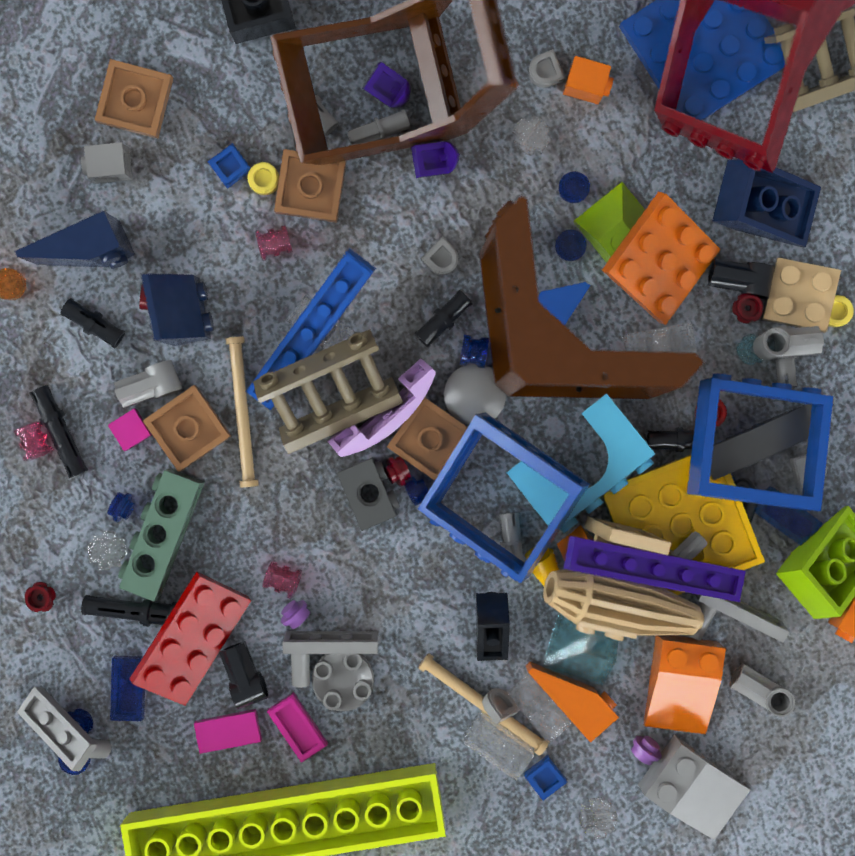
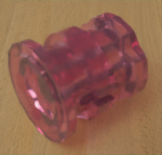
M286 225L281 226L280 230L276 231L273 228L267 229L268 233L261 234L259 230L255 231L263 261L267 260V255L274 254L275 257L279 256L282 251L292 252Z
M40 421L20 427L14 431L15 436L20 438L21 442L18 443L20 449H24L26 453L22 458L23 461L39 458L54 450L53 446H47L46 444L48 438L46 433L41 432L42 425Z
M273 561L267 569L263 580V587L275 588L274 591L280 594L284 591L287 593V598L292 599L299 586L302 570L298 569L296 572L290 571L291 567L285 565L279 567L278 563Z

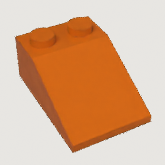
M656 635L643 725L646 727L706 734L722 681L726 648L717 641L696 640L694 638L673 635Z

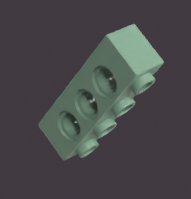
M166 469L163 471V474L158 473L152 486V490L155 491L152 503L147 502L141 514V520H144L140 532H135L129 548L133 550L130 560L124 561L118 574V578L122 579L119 586L120 589L153 602L161 597L204 487V481L173 469ZM167 496H172L176 499L178 507L175 512H169L165 508L164 500ZM156 525H160L165 529L166 538L164 541H159L154 537L153 529ZM144 554L150 555L154 559L155 567L153 570H148L143 566L142 557Z

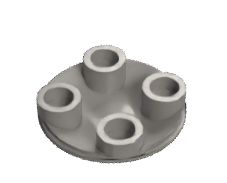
M468 364L458 368L448 378L444 388V402L447 410L452 417L465 425H469L476 414L484 412L495 419L501 413L506 401V394L494 383L493 369L482 364Z
M325 654L314 667L312 686L316 697L327 709L350 711L364 704L371 695L374 686V673L370 663L362 654Z

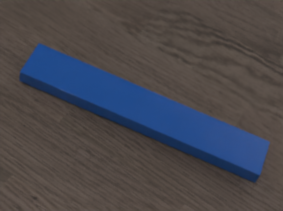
M349 248L253 381L268 372H275L311 356L376 268ZM252 382L245 392L258 401ZM271 399L261 403L269 410L274 407Z

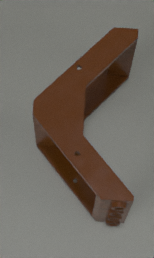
M406 0L371 17L270 36L273 58L277 63L281 80L280 87L285 96L288 120L292 125L296 142L295 149L300 158V163L326 165L411 148L414 145L450 140L467 134L518 88L498 1L469 0L488 83L462 108L439 19L453 0ZM409 27L432 123L400 136L328 150L303 46Z
M523 195L515 203L509 199L498 211L497 217L488 229L489 232L485 235L486 241L479 252L494 383L508 397L600 399L607 393L611 399H651L682 388L704 364V361L695 353L591 350L539 303L527 199ZM499 308L501 312L496 313L495 309ZM576 387H580L581 391L577 392Z

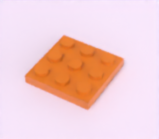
M658 192L605 264L602 271L654 319L666 325L721 249L666 193Z

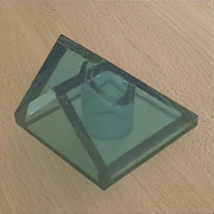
M558 613L542 666L602 685L616 663L619 641L608 638L604 635L605 632L595 630L594 635L580 632L575 629L576 625L561 613Z

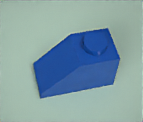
M583 282L541 291L538 294L539 303L565 325L590 285Z

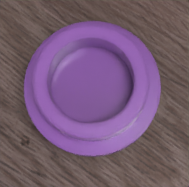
M304 600L289 602L281 612L283 615L281 623L284 626L289 625L291 629L300 626L310 614V611L306 608L307 603Z
M636 736L633 740L634 745L631 751L644 764L652 765L654 761L657 762L662 757L659 751V744L651 737Z

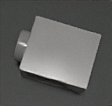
M122 142L84 146L85 156L81 157V167L83 174L87 175V178L92 182L99 184L133 180L130 149Z

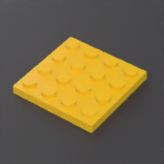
M691 454L628 478L626 480L629 484L616 494L608 491L603 495L614 523L642 529L671 542L670 549L672 551L692 532H698L707 541V546L692 560L740 570H746L765 562L742 502L687 494ZM731 473L716 480L710 478L709 483L735 486ZM666 589L676 595L685 593L682 591Z

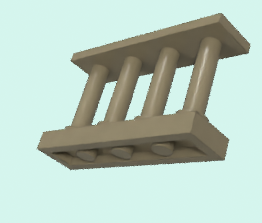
M855 5L843 11L837 21L841 22L851 66L848 69L849 75L838 78V74L834 75L825 39L816 53L821 79L818 80L819 85L808 88V85H804L802 80L793 112L855 91V22L853 17L855 15ZM788 23L773 28L775 34L764 37L765 44L780 42L785 64L797 26L794 27V25Z
M370 329L355 333L338 344L275 372H268L253 381L259 403L271 399L285 424L279 427L283 446L288 454L403 403L393 378L391 377L383 381L371 356L372 353L379 351V348ZM360 360L371 387L354 393L342 367ZM330 372L343 399L325 406L312 380ZM301 386L314 412L296 419L283 393Z

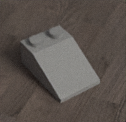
M673 735L662 750L660 760L654 761L638 785L644 796L669 814L715 840L750 789L676 735Z

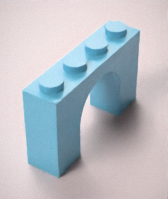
M607 393L581 413L606 445L608 451L607 469L603 477L595 485L586 489L560 529L563 534L578 523L575 517L586 510L590 514L604 502L600 498L608 491L616 494L629 484L625 478L636 471L640 475L654 464L651 458L655 456V453ZM520 461L506 473L549 526L569 494Z

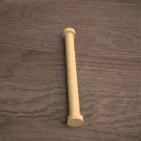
M243 336L225 338V341L230 349L243 480L239 481L240 488L259 486L258 479H255L247 393L245 392L246 383L242 344L245 341Z
M430 653L424 657L418 669L422 672L428 671L487 714L482 703L484 696L433 660L434 656ZM513 717L500 722L502 726L533 747L534 753L539 756L549 745V739L544 736L540 738Z

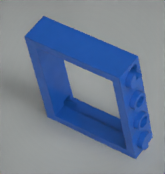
M715 373L712 375V378L700 380L687 494L805 511H821L834 396L822 395V390L818 388L804 387L802 391L791 390L792 385L786 383H772V387L761 385L762 380L743 378L742 382L731 381L732 376L727 374ZM720 391L812 405L802 495L709 483Z
M484 412L474 416L418 510L430 519L429 523L435 526H442L449 531V536L454 541L462 545L467 544L474 549L475 555L486 563L492 562L499 567L504 577L509 576L515 581L522 583L530 577L590 484ZM482 435L569 494L525 563L441 503Z

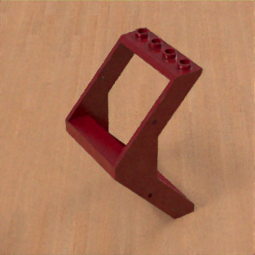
M680 0L654 109L662 124V130L673 137H678V135L684 136L697 147L705 148V146L713 148L720 156L731 160L733 157L740 159L746 166L755 171L764 169L773 173L777 166L805 71L841 13L855 5V0H721L797 26L762 145L676 110L695 31L715 1Z

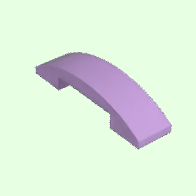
M419 359L398 378L404 386L399 392L403 401L402 404L369 418L359 428L353 425L337 432L328 440V443L340 457L363 451L385 439L398 429L423 401L435 377L436 372L425 361Z

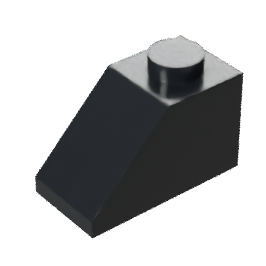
M496 592L476 593L477 661L508 660L510 632L508 594Z

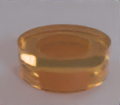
M10 268L1 269L0 298L10 301L20 298L26 290L24 276Z

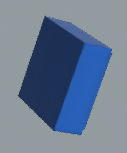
M233 143L207 161L227 189L246 176L251 169Z
M549 755L523 773L524 777L543 801L568 782Z

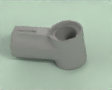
M819 326L790 329L775 327L755 338L753 350L758 358L765 361L783 357L818 355L822 353L824 345L823 332H821ZM768 337L775 340L777 344L776 352L768 347Z
M172 360L156 363L145 368L146 371L114 382L115 393L122 407L127 408L154 397L156 399L181 391L182 387Z
M741 663L731 676L729 687L769 710L773 715L785 717L794 710L795 698L790 691L746 664ZM776 693H782V703L778 706H772V696Z

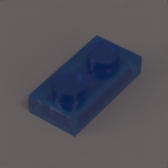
M769 486V488L766 490V491L779 492L778 490H776L774 487H771V486ZM758 504L755 510L757 516L800 546L811 538L823 524L805 510Z
M143 656L112 657L110 721H142L144 719L145 689L133 685L130 680L131 675Z

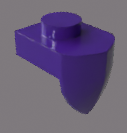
M382 62L377 64L362 88L392 109L406 104L410 99L411 93L409 81Z
M444 141L411 147L416 178L449 174L458 165L460 153L451 142Z

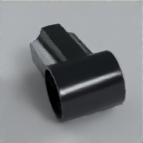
M715 258L709 269L708 286L739 291L741 294L749 293L757 295L761 299H768L770 297L775 266L759 262H747L744 264Z
M246 641L231 645L219 652L230 680V695L237 709L269 697L265 680L262 674L257 672Z

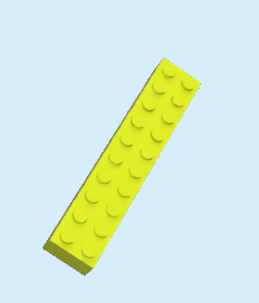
M435 763L129 812L120 824L125 856H329L446 837L444 813Z

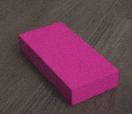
M294 692L267 710V713L301 763L328 745L327 740Z
M256 709L194 722L199 754L258 743L262 740Z

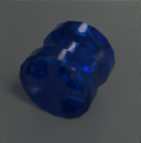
M464 334L460 365L466 366L472 363L476 364L478 368H485L489 338L473 339L471 335Z

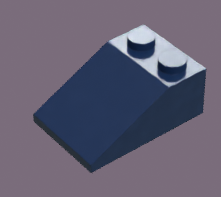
M740 159L727 160L712 221L736 231L798 247H806L821 187L777 167L773 173L764 169L755 171L746 166Z
M105 211L99 212L15 251L18 258L37 265L105 268L110 266L111 269L127 264L129 262L127 258L135 255L121 222Z
M148 273L141 275L154 341L178 346L211 339L210 331H214V324L211 313H206L204 300H208V294L204 281L200 282L198 277L188 274Z

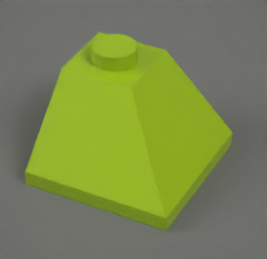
M621 182L573 222L607 263L645 209L626 185Z

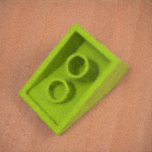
M844 506L793 550L776 572V575L813 619L841 617L855 597V513L849 506Z

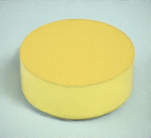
M260 162L251 167L248 172V183L254 192L259 195H270L277 190L279 173L273 165Z
M840 295L835 296L828 326H844L852 319L854 309L848 298Z

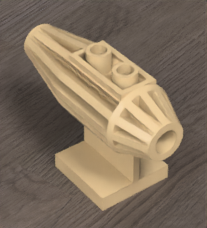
M587 516L584 528L595 534V541L664 555L669 554L671 542L642 529ZM567 569L552 571L547 576L544 584V601L576 625V630L586 634L594 635L595 630L605 632L604 635L618 641H623L624 637L636 639L637 636L694 635L702 628L704 623V614L698 604L692 603L661 587Z

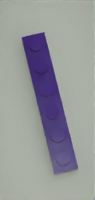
M570 536L563 567L571 571L740 602L746 571L575 536Z

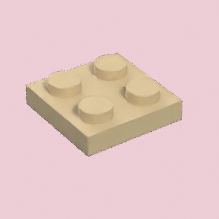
M777 258L770 297L767 299L762 320L799 328L819 326L821 332L826 333L841 270Z

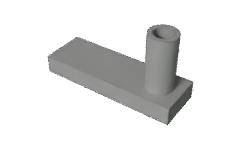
M695 594L700 602L698 605L704 614L702 628L696 634L689 635L696 640L702 639L717 610L783 643L789 634V630L782 621L741 601L735 602Z
M286 631L282 642L283 654H291L292 686L302 688L310 685V654H378L379 631Z
M34 686L17 711L72 771H81L89 758L104 759L111 753V744L108 740L92 739L43 687Z

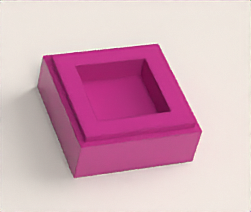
M136 408L108 424L124 452L152 436Z

